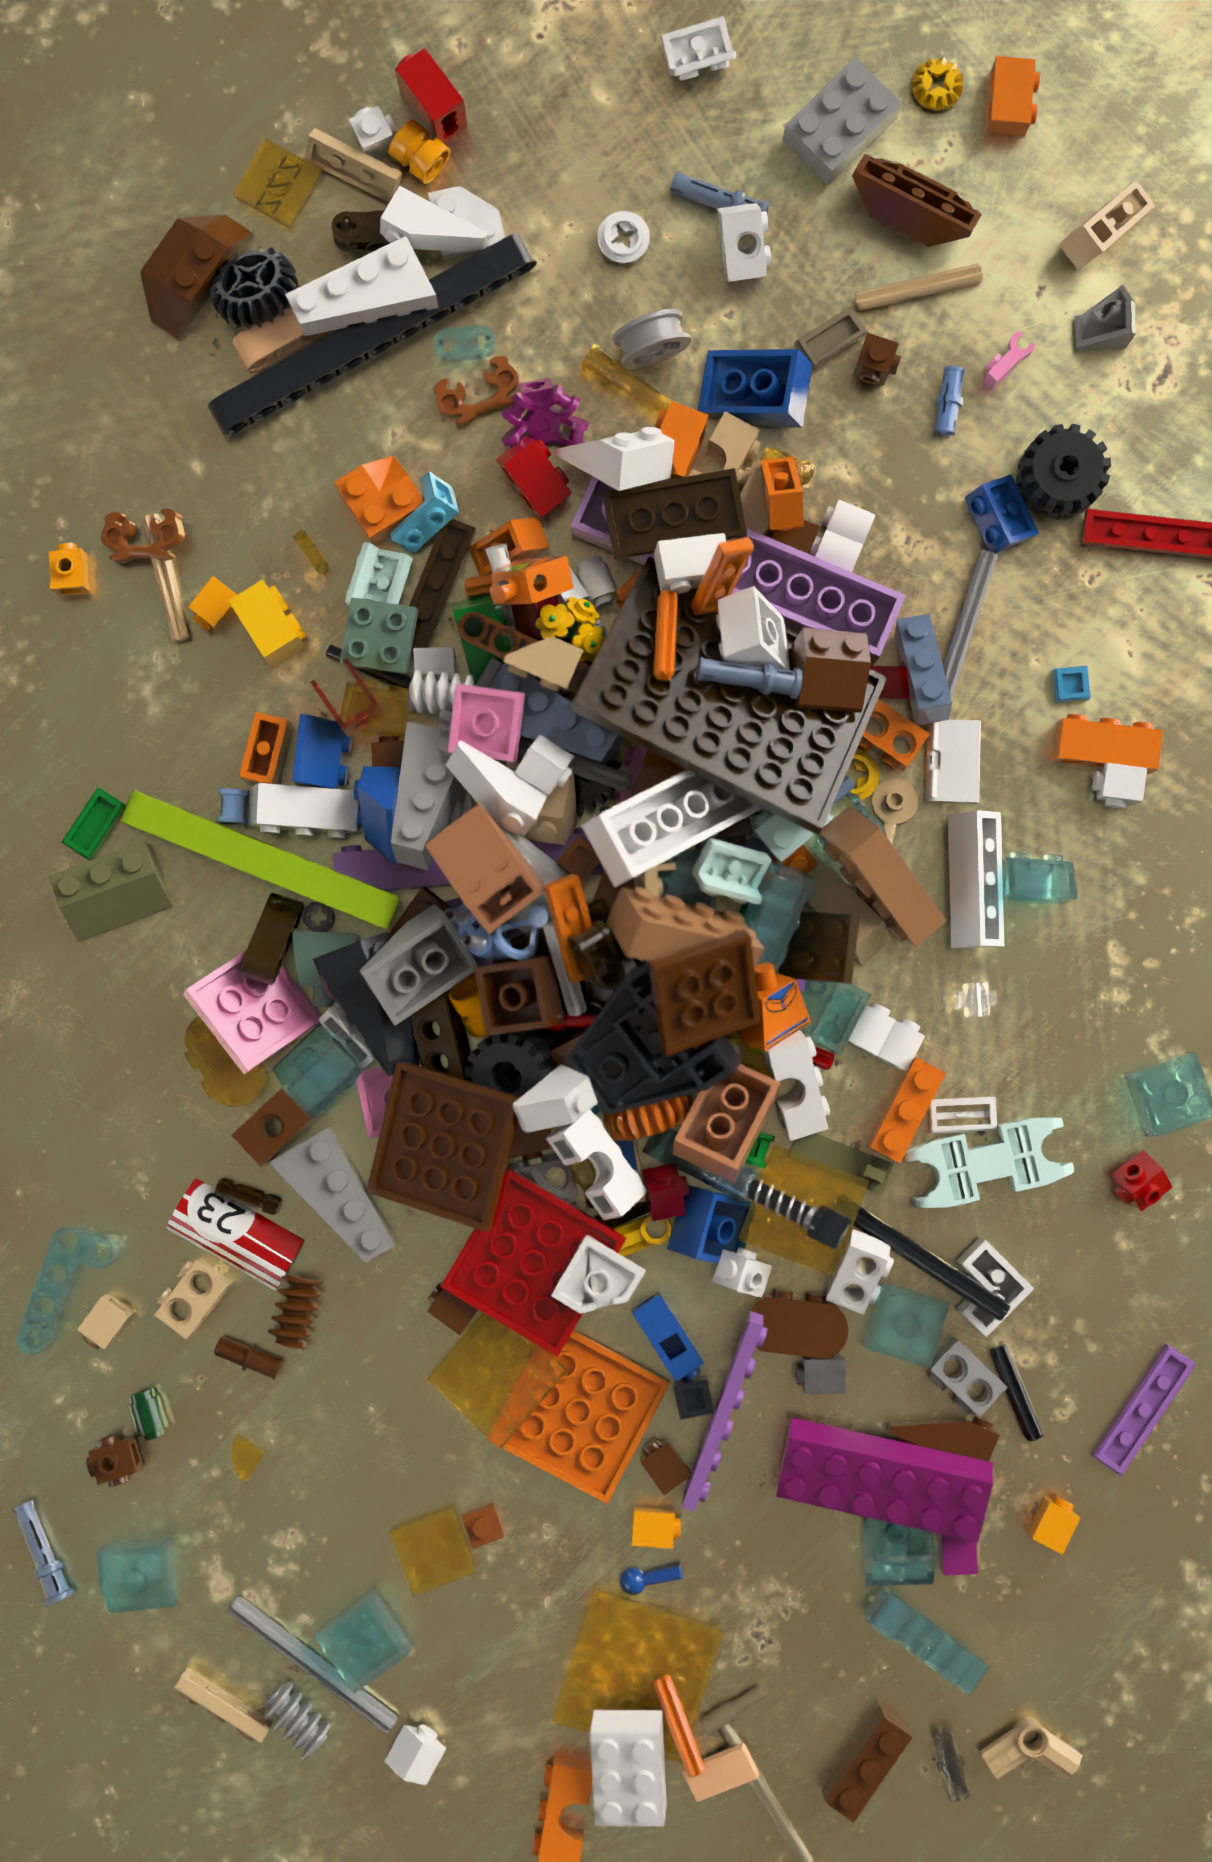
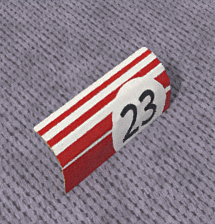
M195 1178L179 1201L166 1228L272 1290L277 1291L282 1281L281 1277L287 1272L303 1245L304 1239L245 1205L231 1201V1197L225 1199L217 1196L215 1188Z

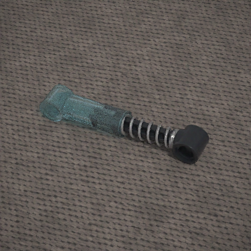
M673 1129L663 1131V1133H657L649 1137L642 1151L643 1153L665 1164L676 1163L678 1170L742 1203L751 1199L756 1206L763 1205L766 1211H775L777 1217L783 1215L786 1217L787 1222H796L798 1227H802L803 1230L806 1229L807 1236L836 1251L838 1250L852 1222L848 1217L824 1205L816 1207V1205L808 1206L806 1201L800 1202L796 1200L795 1195L791 1197L785 1194L784 1190L779 1191L775 1189L774 1184L769 1186L763 1183V1179L757 1180L758 1172L744 1165L735 1183H732L673 1155L674 1140L678 1134Z

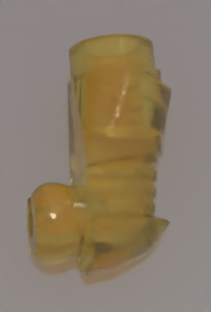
M770 446L763 452L760 460L794 457L801 485L810 483L814 478L816 469L811 461H800L798 457Z

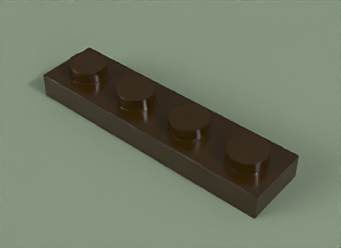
M451 519L439 530L409 606L416 607L419 610L413 647L430 648L475 536V527Z

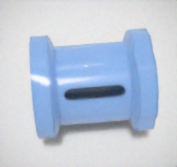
M233 788L218 789V794L221 796V810L216 822L229 825H246L247 819L244 818L245 797H248L249 791Z

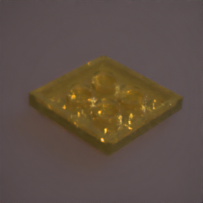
M774 1145L761 1177L763 1183L769 1186L774 1184L775 1189L779 1191L784 1190V1193L791 1197L795 1195L796 1200L800 1202L806 1201L808 1206L816 1205V1207L824 1205L848 1217L852 1222L836 1251L807 1236L806 1229L803 1230L802 1227H798L796 1222H787L785 1216L777 1217L775 1211H766L765 1206H756L754 1201H752L738 1240L834 1277L866 1193L869 1180Z
M482 1313L427 1380L498 1448H503L568 1369L550 1352Z

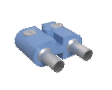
M459 906L455 910L447 909L444 912V918L452 922L457 933L462 937L463 945L467 946L474 955L484 957L489 961L501 962L508 959L509 956L502 952L494 943L492 938L493 932L489 934L466 906ZM503 932L502 937L504 941L512 947L510 940Z

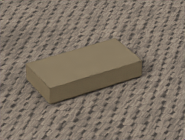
M850 306L796 340L795 345L813 364L812 371L866 338L869 332Z

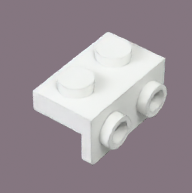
M724 16L660 35L669 75H679L680 81L698 76L697 69L710 66L711 71L730 66L729 60L737 57L736 51L732 50Z

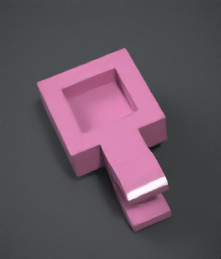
M1021 331L1016 332L1011 337L1006 355L1002 357L1000 354H997L985 367L988 373L983 383L992 391L1022 359L1027 358L1032 353L1035 347L1033 343L1026 349H1020L1017 346L1016 342L1023 334Z

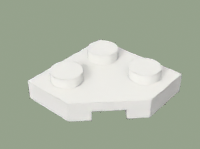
M457 186L428 193L431 203L488 232L486 248L505 238L499 210L463 187ZM441 251L442 259L445 260L473 254V252Z
M586 1235L551 1296L580 1314L613 1304L625 1303L629 1301L646 1270Z

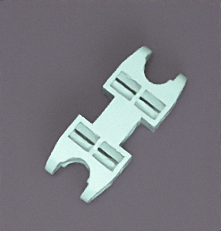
M1062 1117L1024 1118L998 1124L999 1142L968 1148L965 1134L959 1133L928 1140L908 1149L903 1157V1162L917 1161L928 1163L935 1172L933 1186L924 1191L925 1195L912 1198L914 1208L952 1207L979 1201L977 1183L1007 1176L1011 1191L1018 1192L1048 1185L1074 1172L1072 1162L1062 1164L1050 1162L1041 1152L1043 1139L1047 1135L1052 1134L1053 1129L1064 1126Z

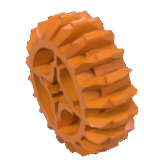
M691 1094L613 1114L605 1115L603 1113V1120L611 1138L619 1141L640 1140L643 1137H652L654 1134L663 1133L665 1130L682 1124L692 1107L693 1100Z

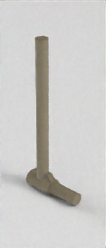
M757 1685L731 1703L727 1701L700 1718L699 1721L708 1736H721L728 1748H732L742 1744L733 1730L738 1718L737 1715L765 1698V1695L759 1685ZM759 1772L758 1778L750 1781L751 1786L797 1861L812 1862V1857Z

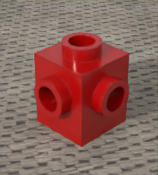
M1144 1150L1131 1160L1123 1163L1112 1174L1118 1185L1115 1189L1118 1197L1127 1206L1132 1203L1140 1212L1150 1205L1157 1203L1161 1196L1173 1188L1164 1169Z

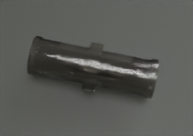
M951 1726L941 1727L942 1733H939L938 1728L931 1731V1736L933 1737L939 1758L937 1767L940 1772H943L949 1800L953 1802L961 1801L959 1794L962 1795L963 1799H967L970 1797V1791L968 1790L962 1769L965 1764L963 1757L958 1755L952 1733L953 1729Z

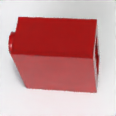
M425 47L415 55L409 54L399 62L398 67L395 68L400 96L423 127L429 131L432 139L436 137L445 143L468 127L464 99Z

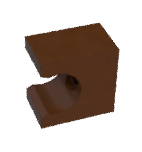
M281 1088L231 1136L261 1167L269 1165L268 1162L277 1158L279 1152L300 1132L310 1127L318 1117L291 1088ZM271 1117L278 1119L281 1123V1132L276 1137L270 1136L265 1130V1124Z

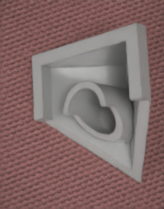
M1121 285L1084 314L1074 316L1076 349L1079 350L1126 349L1136 335L1135 301L1124 285Z

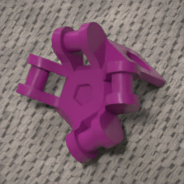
M551 378L520 383V392H516L512 398L515 402L510 409L505 408L501 414L505 420L514 425L501 438L504 446H509L510 448L521 440L520 437L524 432L528 437L536 441L542 440L545 445L561 443L567 447L585 443L582 440L583 433L588 431L589 428L588 421L572 416L580 403V399L574 395L571 397L563 392L564 388L558 384L553 386ZM557 404L562 408L559 410L553 405ZM525 409L528 410L524 417H521ZM564 424L571 428L570 435L562 433Z

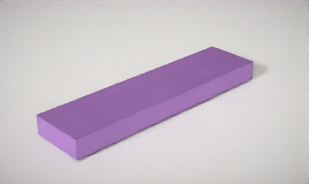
M1165 1344L1091 1456L1122 1476L1196 1366V1363L1168 1344Z

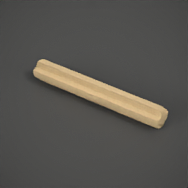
M973 264L857 291L854 296L857 310L863 311L979 284L982 282L983 272L979 264Z
M157 513L149 514L142 518L148 545L157 541V535L150 531L152 518L162 522L161 517ZM151 558L171 639L174 642L188 640L190 634L172 561H160Z

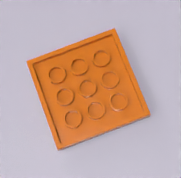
M573 1330L558 1357L540 1346H536L488 1437V1441L608 1504L671 1382Z

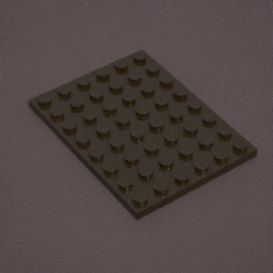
M648 556L569 710L819 835L887 677L871 669L869 670L861 713L796 707V699L790 698L788 694L770 692L766 695L759 692L758 688L697 680L696 667L700 657L721 662L724 660L719 650V644L722 642L721 631L716 622V615L719 614V611L695 615L690 605L698 588H691L685 593L677 594L674 674L669 681L657 680L654 676L657 603L661 591L655 560ZM785 626L790 671H792L790 648L798 637L799 632Z

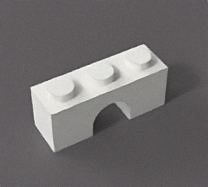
M799 1030L766 1052L763 1051L767 1070L774 1080L796 1079L794 1088L788 1094L777 1097L775 1101L781 1128L790 1141L827 1130L826 1116L830 1115L825 1096L820 1095L819 1087L823 1086L822 1076L818 1067H814L812 1057L816 1056L815 1046L811 1037L806 1038L801 1030Z
M591 1110L587 1111L572 1124L558 1126L546 1137V1140L565 1166L581 1162L586 1158L592 1162L596 1177L593 1185L585 1192V1195L603 1220L623 1216L648 1192L642 1184L639 1174L630 1167L623 1157L620 1147L611 1140L604 1130L601 1120Z

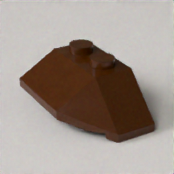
M864 154L852 174L871 218L877 220L883 226L892 228L908 236L912 241L927 247L970 237L982 216L958 192L900 162L884 158H874L872 155Z
M226 214L177 218L140 270L150 321L179 341L210 297L211 278L217 276L218 268L225 267V260H232L236 257V253L240 254L253 236V233Z

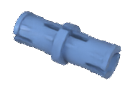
M950 365L944 367L941 394L937 395L936 404L939 407L934 433L941 436H954L956 432L958 409L963 404V398L960 396L965 369L959 366Z

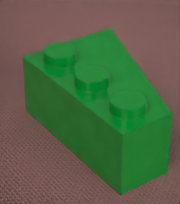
M490 594L452 603L457 628L461 617L470 612L482 613L502 624L505 623L500 604L493 605ZM475 617L469 618L465 622V632L471 637H478L483 631L481 620ZM499 633L495 639L496 647L503 652L510 651L512 648L509 637H502L501 633ZM460 636L469 673L473 675L474 684L476 685L492 657H500L466 642Z

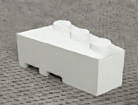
M258 783L247 789L249 793L248 797H246L245 818L247 819L245 829L260 830V833L280 834V831H293L295 836H313V832L326 833V838L346 839V834L357 831L358 800H355L353 790Z

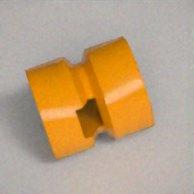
M410 120L401 127L393 138L388 150V154L399 164L405 167L410 165V173L424 184H428L437 177L447 163L451 153L450 148L438 138L429 139V131L416 120Z
M471 974L450 989L448 996L456 1012L462 1018L468 1033L472 1037L481 1038L489 1035H486L476 974Z

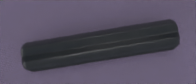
M1006 1344L990 1349V1353L1002 1382L1008 1387L1006 1392L1023 1434L1029 1442L1036 1441L1044 1436V1432L1010 1349Z

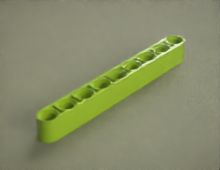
M135 790L131 791L120 819L121 822L386 929L389 928L400 900L399 896Z

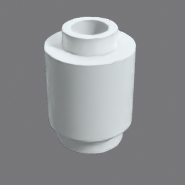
M594 556L576 565L578 570L576 577L589 595L585 600L595 604L596 608H601L614 602L613 596H615L617 588L606 562L602 561L601 556Z

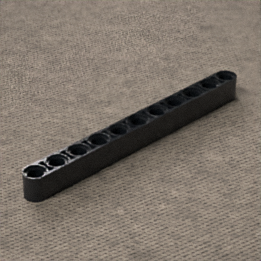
M518 232L513 233L429 279L436 294L439 308L430 310L425 308L411 311V314L392 315L378 318V321L366 324L365 322L347 325L346 328L338 329L222 393L208 404V408L223 435H234L523 276L537 265V261L522 234Z

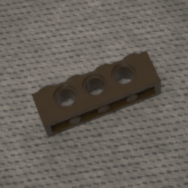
M446 991L410 1015L416 1039L417 1057L421 1059L422 1067L472 1082V1078L465 1077V1068L472 1064V1062L467 1060L471 1050L462 1018L449 1000V991ZM433 1021L437 1022L440 1027L439 1036L433 1032ZM441 1054L445 1055L448 1060L447 1069L440 1062Z

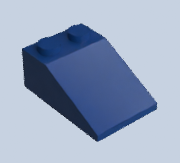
M799 349L708 350L697 411L705 413L709 417L720 419L723 413L727 412L746 423L767 427L802 428L813 364Z

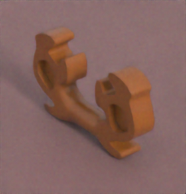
M496 356L490 359V366L497 369L493 374L485 370L484 379L489 388H496L497 390L491 397L473 405L463 404V400L466 399L464 386L460 382L457 383V389L450 390L448 389L450 385L449 379L444 378L440 380L433 388L437 396V406L440 414L449 418L461 417L455 421L457 427H464L472 423L477 417L490 411L511 407L515 401L512 399L514 395H509L517 388L519 377L516 370L508 363L507 357Z
M161 509L160 512L165 516V520L161 522L152 518L150 522V531L157 535V541L151 545L132 546L128 544V541L136 535V524L126 520L127 516L125 514L112 512L104 518L105 526L101 534V540L108 548L118 551L116 554L109 556L111 560L118 563H126L133 559L153 558L160 561L172 560L175 558V555L167 551L180 545L185 538L182 525L183 516L171 509Z

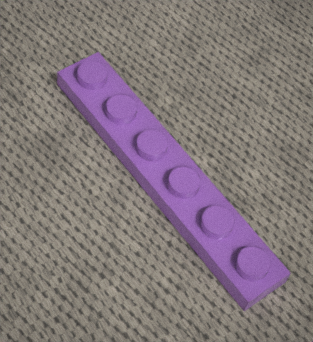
M752 1311L749 1313L714 1408V1413L692 1468V1476L689 1477L683 1493L682 1508L695 1512L698 1501L704 1503L710 1488V1483L706 1482L710 1470L714 1472L717 1470L722 1452L717 1451L721 1439L728 1440L733 1421L729 1420L732 1409H739L744 1396V1390L740 1389L744 1378L750 1379L756 1363V1359L751 1358L755 1346L761 1348L767 1334V1328L763 1327V1315Z

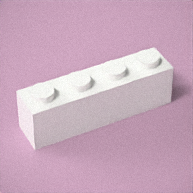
M976 810L948 814L951 948L977 949L1004 946L1001 812Z

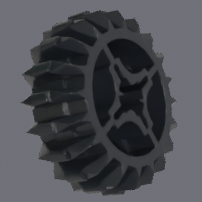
M259 246L255 251L247 248L244 254L239 255L236 253L234 259L225 260V267L218 268L217 276L211 278L212 287L209 291L216 312L220 314L227 324H233L236 329L244 326L249 330L255 324L261 329L263 323L267 321L273 323V318L276 316H284V309L291 308L285 294L300 286L293 264L289 262L282 252H276L273 247L264 250L262 246Z

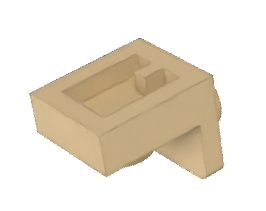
M664 861L635 876V888H644L654 895L662 897L663 883L661 878L658 877L657 871L676 869V862Z

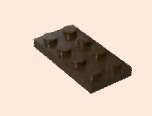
M735 468L653 482L620 491L617 489L602 491L614 560L652 554L655 552L658 541L720 533L725 534L726 540L747 537Z

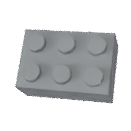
M855 57L785 125L782 141L829 186L898 118L902 102Z

